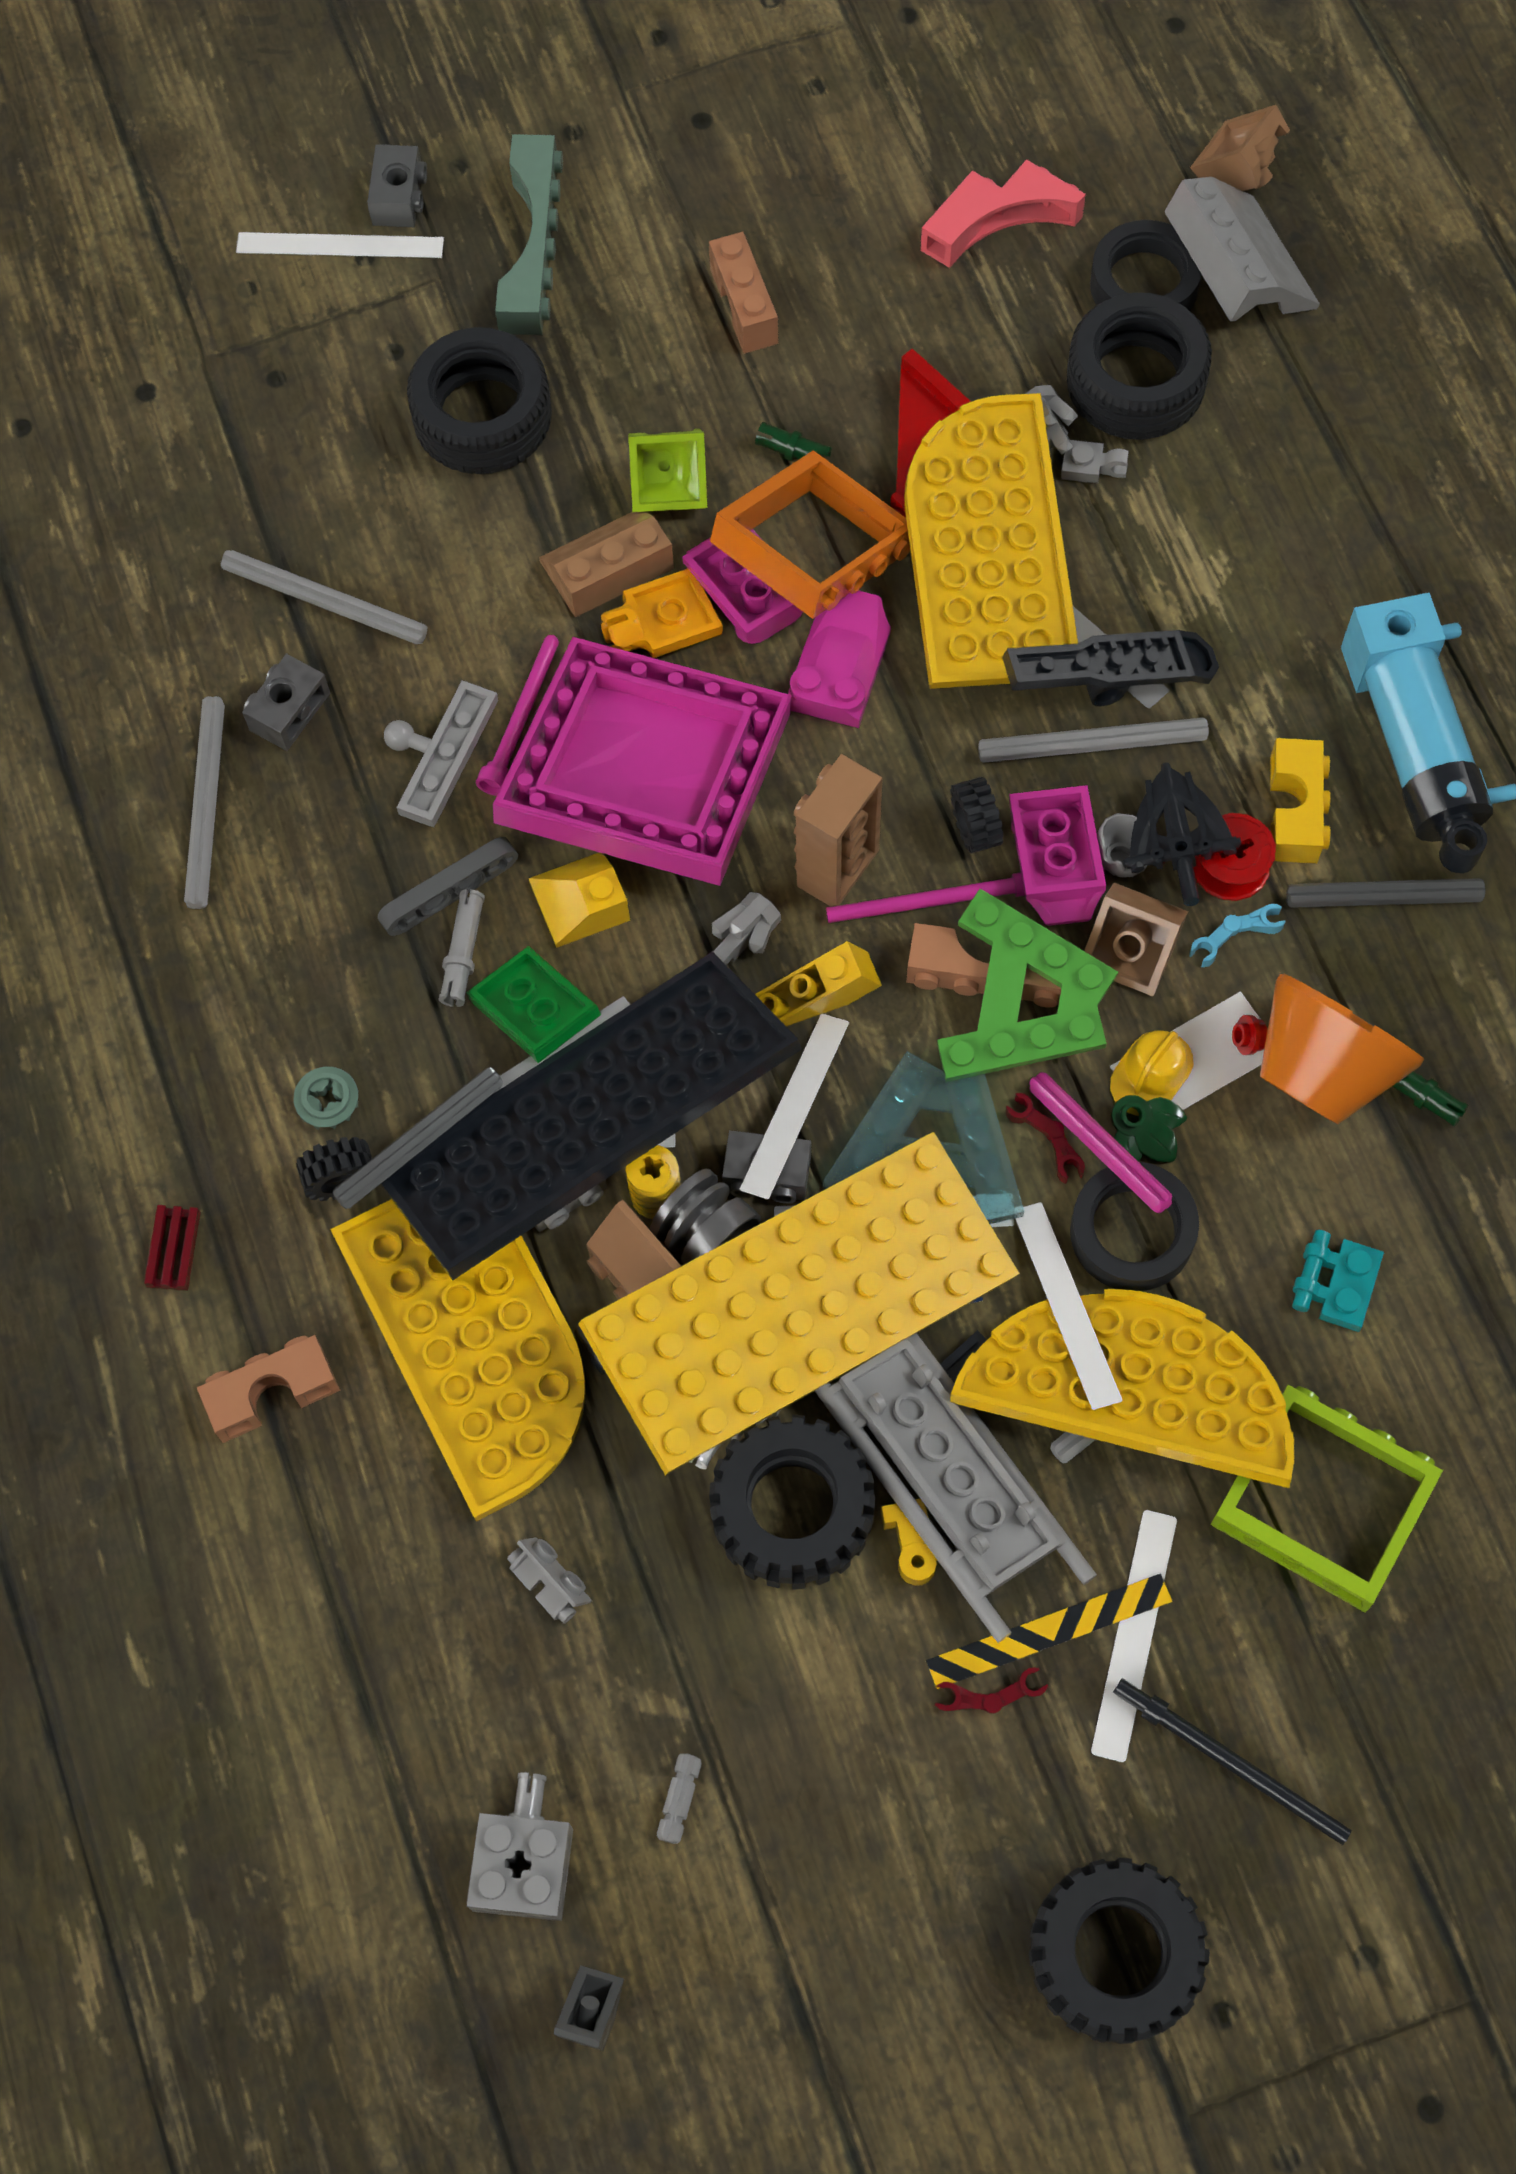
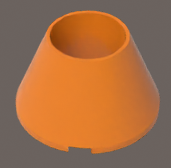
M1280 974L1275 984L1260 1077L1332 1122L1340 1124L1418 1069L1423 1063L1424 1058L1381 1028L1376 1025L1372 1026L1353 1014V1011L1299 980L1286 974Z

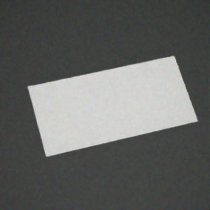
M1241 992L1172 1030L1178 1033V1036L1189 1045L1193 1053V1069L1188 1079L1171 1100L1183 1110L1262 1065L1264 1049L1257 1051L1254 1055H1242L1232 1040L1233 1027L1241 1016L1253 1015L1260 1019ZM1120 1061L1110 1066L1113 1072Z

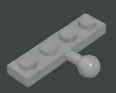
M462 680L432 739L414 733L412 726L403 720L392 721L386 726L384 740L389 748L395 751L412 748L424 753L397 806L399 815L433 828L435 827L498 702L496 692Z

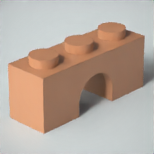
M744 232L709 241L710 270L721 297L726 295L728 297L732 312L733 328L743 353L778 344V316Z
M315 1335L309 1338L307 1336L296 1337L288 1341L284 1345V1349L271 1355L263 1353L253 1356L245 1362L244 1367L233 1372L221 1371L206 1379V1384L197 1387L214 1432L223 1443L262 1426L257 1414L256 1405L261 1393L269 1387L281 1385L290 1388L301 1408L340 1391L323 1348Z

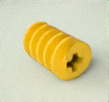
M661 1145L655 1146L628 1164L625 1169L633 1207L640 1215L648 1219L654 1218L663 1203L681 1185L677 1160L670 1150Z

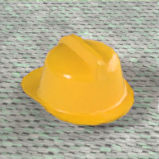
M1155 1030L1139 1037L1122 1057L1111 1076L1110 1091L1115 1103L1120 1098L1128 1095H1136L1146 1101L1158 1097L1172 1100L1193 1069V1053L1189 1045L1175 1031ZM1129 1108L1127 1110L1128 1113L1139 1116L1136 1109Z

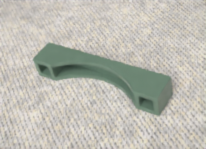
M512 134L509 162L512 184L530 210L533 223L529 240L521 257L512 269L498 281L495 313L498 330L510 334L542 335L543 321L550 320V298H546V290H552L553 270L548 268L549 260H555V238H551V231H557L558 210L553 209L554 202H560L561 186L560 180L556 179V173H562L563 152L556 150L555 135Z

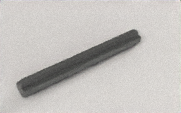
M1476 878L1290 884L1286 891V900L1289 907L1481 902L1485 897L1484 880Z
M491 1067L485 1068L337 1186L333 1191L337 1202L345 1209H350L500 1089L503 1085L500 1075Z

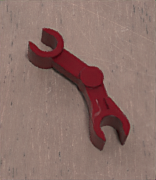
M1016 1093L1014 1101L1022 1104L1026 1111L1017 1113L1009 1106H1006L1005 1114L1011 1122L1018 1124L1026 1122L1046 1135L1055 1151L1056 1172L1061 1182L1067 1184L1068 1176L1063 1168L1066 1165H1074L1078 1169L1080 1179H1082L1085 1169L1084 1161L1068 1144L1063 1124L1059 1121L1051 1120L1034 1109L1032 1100L1027 1095Z
M1035 1667L1025 1669L1020 1674L1017 1682L988 1695L973 1693L951 1682H942L936 1687L951 1689L955 1698L950 1705L934 1703V1706L941 1711L972 1708L985 1710L992 1714L999 1712L1002 1707L1025 1695L1028 1697L1042 1695L1048 1688V1684L1036 1691H1031L1027 1688L1025 1683L1027 1676L1040 1670Z

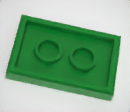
M527 946L466 992L470 1002L537 1063L541 1062L601 1016L598 1006L530 946Z

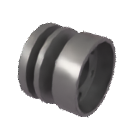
M703 1169L685 1180L668 1197L654 1216L649 1229L659 1241H664L665 1248L668 1251L676 1252L684 1248L681 1255V1263L685 1265L758 1226L761 1223V1216L742 1198L736 1197L726 1202L730 1193L729 1186L725 1183H718L717 1175L710 1169Z

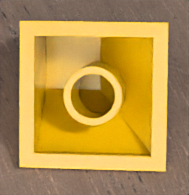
M596 853L528 878L556 948L630 921L627 898L613 866L603 853Z

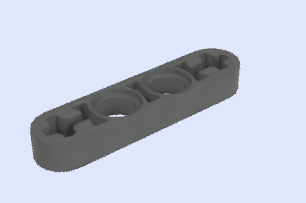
M506 837L496 838L389 902L380 910L377 919L390 936L400 935L460 899L459 894L462 890L467 889L468 893H470V889L475 890L509 869L518 859V853Z

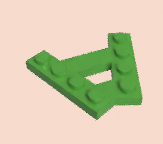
M979 889L959 919L958 926L991 945V956L978 1030L937 1040L946 1082L1106 1048L1107 1043L1098 1005L1116 979L1118 971L984 890ZM1027 968L1061 988L1057 1014L1017 1022Z

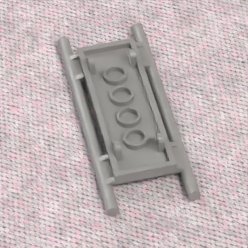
M916 1333L840 1377L839 1381L835 1384L827 1383L815 1390V1392L845 1434L851 1438L850 1441L856 1449L859 1448L866 1458V1463L991 1635L999 1643L1012 1632L986 1598L988 1594L1056 1549L1083 1585L1094 1579L1097 1574L975 1410L950 1402V1394L954 1382ZM867 1425L955 1545L957 1551L953 1553L864 1431V1426Z

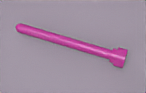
M554 635L545 637L493 761L481 767L475 781L477 787L487 794L497 796L509 771L507 766L559 645V640Z

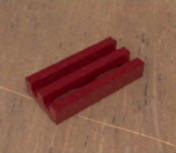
M157 1205L144 1280L147 1288L188 1291L201 1214L198 1208L190 1207L187 1210L181 1206L167 1208L165 1205ZM169 1218L171 1219L163 1272L161 1279H157L167 1219ZM181 1220H188L178 1280H172Z

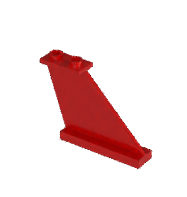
M913 348L901 357L896 492L891 495L890 507L905 518L904 496L906 479L911 462L922 439L939 420H944L952 413L958 411L960 406L971 402Z

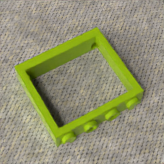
M1287 1385L1282 1394L1286 1402V1413L1290 1409L1420 1482L1370 1579L1366 1581L1238 1509L1236 1506L1248 1486L1250 1478L1237 1475L1210 1525L1359 1610L1366 1612L1375 1602L1443 1470L1436 1467L1434 1460L1428 1455L1415 1450L1409 1452L1395 1444L1396 1440L1390 1434L1379 1429L1371 1431L1360 1425L1352 1413L1342 1408H1334L1333 1410L1319 1402V1397L1312 1391L1304 1387L1298 1386L1294 1388Z

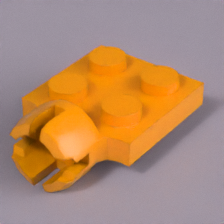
M689 569L624 590V605L606 611L601 615V620L603 621L601 628L606 643L615 644L610 647L625 651H632L638 648L646 649L652 658L719 636L723 631V625L705 590Z

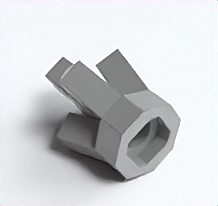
M1051 385L1035 386L1025 394L1041 393L1049 450L1056 447L1061 454H1064L1073 445L1067 436L1068 431L1062 421L1069 426L1078 415L1060 399Z
M750 892L740 904L712 922V934L720 939L725 938L713 952L725 965L730 961L734 962L748 945L753 953H763L771 932L781 921L780 912L764 896L759 893Z

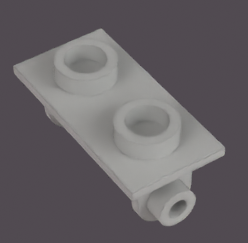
M537 1537L517 1542L521 1548H517L508 1556L507 1560L511 1563L509 1569L529 1591L533 1590L541 1581L544 1583L545 1587L535 1598L554 1620L560 1619L564 1624L576 1614L573 1607L590 1604L592 1600L584 1592L586 1587L583 1581L576 1574L566 1571L556 1560L557 1553L549 1543Z

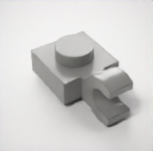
M1070 440L1073 447L1064 453L1061 479L1098 483L1100 474L1116 478L1126 477L1129 451L1113 449L1103 453L1104 444Z

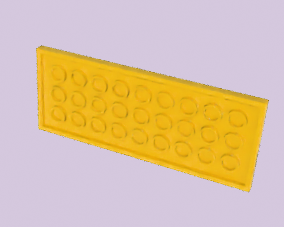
M932 1132L585 1317L578 1325L666 1475L874 1358L888 1348L1012 1280L1020 1273L937 1136Z

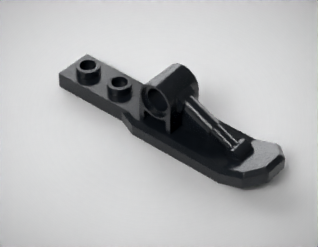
M1183 630L1097 635L1078 644L1007 648L1002 656L1012 691L1086 685L1091 702L1095 706H1107L1119 701L1130 686L1190 681L1209 684L1219 669L1213 648L1197 633Z

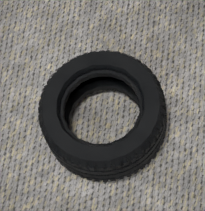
M1129 293L1105 300L1084 315L1077 324L1072 336L1067 367V389L1070 399H1072L1073 405L1076 406L1077 411L1083 418L1087 419L1094 427L1113 436L1124 439L1143 440L1164 436L1187 423L1202 403L1212 361V349L1208 334L1194 314L1183 305L1164 296L1152 293ZM1126 346L1149 347L1164 354L1174 365L1176 374L1161 385L1148 388L1128 386L1113 379L1103 369L1101 360L1105 355L1117 348Z
M481 327L457 330L442 336L428 346L417 358L413 369L410 371L407 397L416 436L424 450L433 459H436L437 462L442 463L448 468L471 474L500 472L521 463L531 456L546 437L552 416L546 370L536 351L513 334L493 328ZM493 380L502 382L515 390L518 395L515 403L505 414L491 421L475 423L460 421L442 409L445 399L456 388L471 381Z

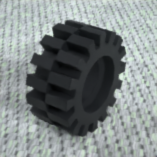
M981 776L951 785L950 794L952 797L950 799L954 807L952 809L953 815L956 817V825L960 830V837L962 841L964 840V846L968 849V852L975 853L1003 844L1002 822L998 816L1000 813L998 807L996 808V800L994 794H991V787L987 784V780Z
M341 1137L338 1142H334L331 1139L326 1141L327 1144L324 1146L317 1144L313 1146V1151L306 1150L302 1153L303 1157H298L296 1166L305 1196L307 1198L310 1197V1200L314 1201L318 1198L320 1201H327L329 1197L336 1200L333 1195L334 1189L372 1159L366 1140L352 1137L348 1141L347 1137Z

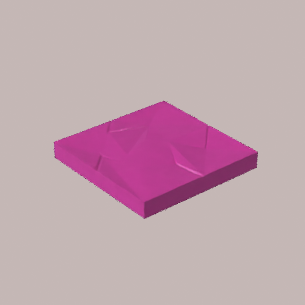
M572 637L493 803L494 823L720 886L790 716L792 695Z

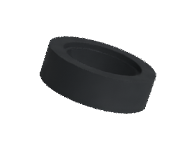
M1136 220L1112 229L1101 239L1094 253L1090 279L1091 294L1096 305L1115 296L1129 294L1117 285L1111 273V269L1121 258L1133 253H1152L1168 259L1180 274L1181 281L1178 286L1163 296L1183 305L1189 311L1192 309L1197 299L1202 274L1172 225L1155 220Z
M1139 1162L1172 1194V1204L1167 1210L1174 1224V1241L1166 1252L1153 1260L1129 1262L1119 1259L1109 1253L1097 1238L1094 1229V1215L1099 1206L1115 1194L1132 1191L1109 1167L1099 1171L1090 1178L1077 1197L1070 1224L1073 1250L1084 1269L1096 1280L1111 1288L1148 1291L1165 1285L1183 1270L1194 1249L1199 1231V1216L1195 1201L1187 1187L1176 1176L1159 1166Z

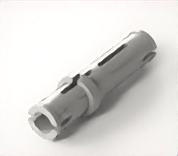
M467 889L462 890L459 894L460 899L449 954L443 959L442 964L445 975L439 1001L450 1007H454L455 999L457 1000V1007L464 1005L468 977L473 974L475 968L472 957L485 896L481 892L470 889L469 898L467 897Z

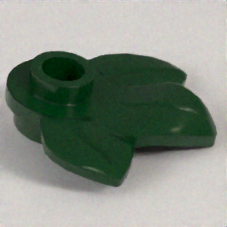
M1136 1095L1120 1098L1111 1110V1121L1116 1129L1114 1139L1138 1162L1142 1155L1157 1162L1167 1163L1175 1161L1177 1141L1172 1129L1180 1126L1187 1120L1184 1110L1173 1101L1163 1097L1149 1101ZM1129 1108H1134L1139 1113V1119L1136 1123L1130 1122L1126 1117V1112Z

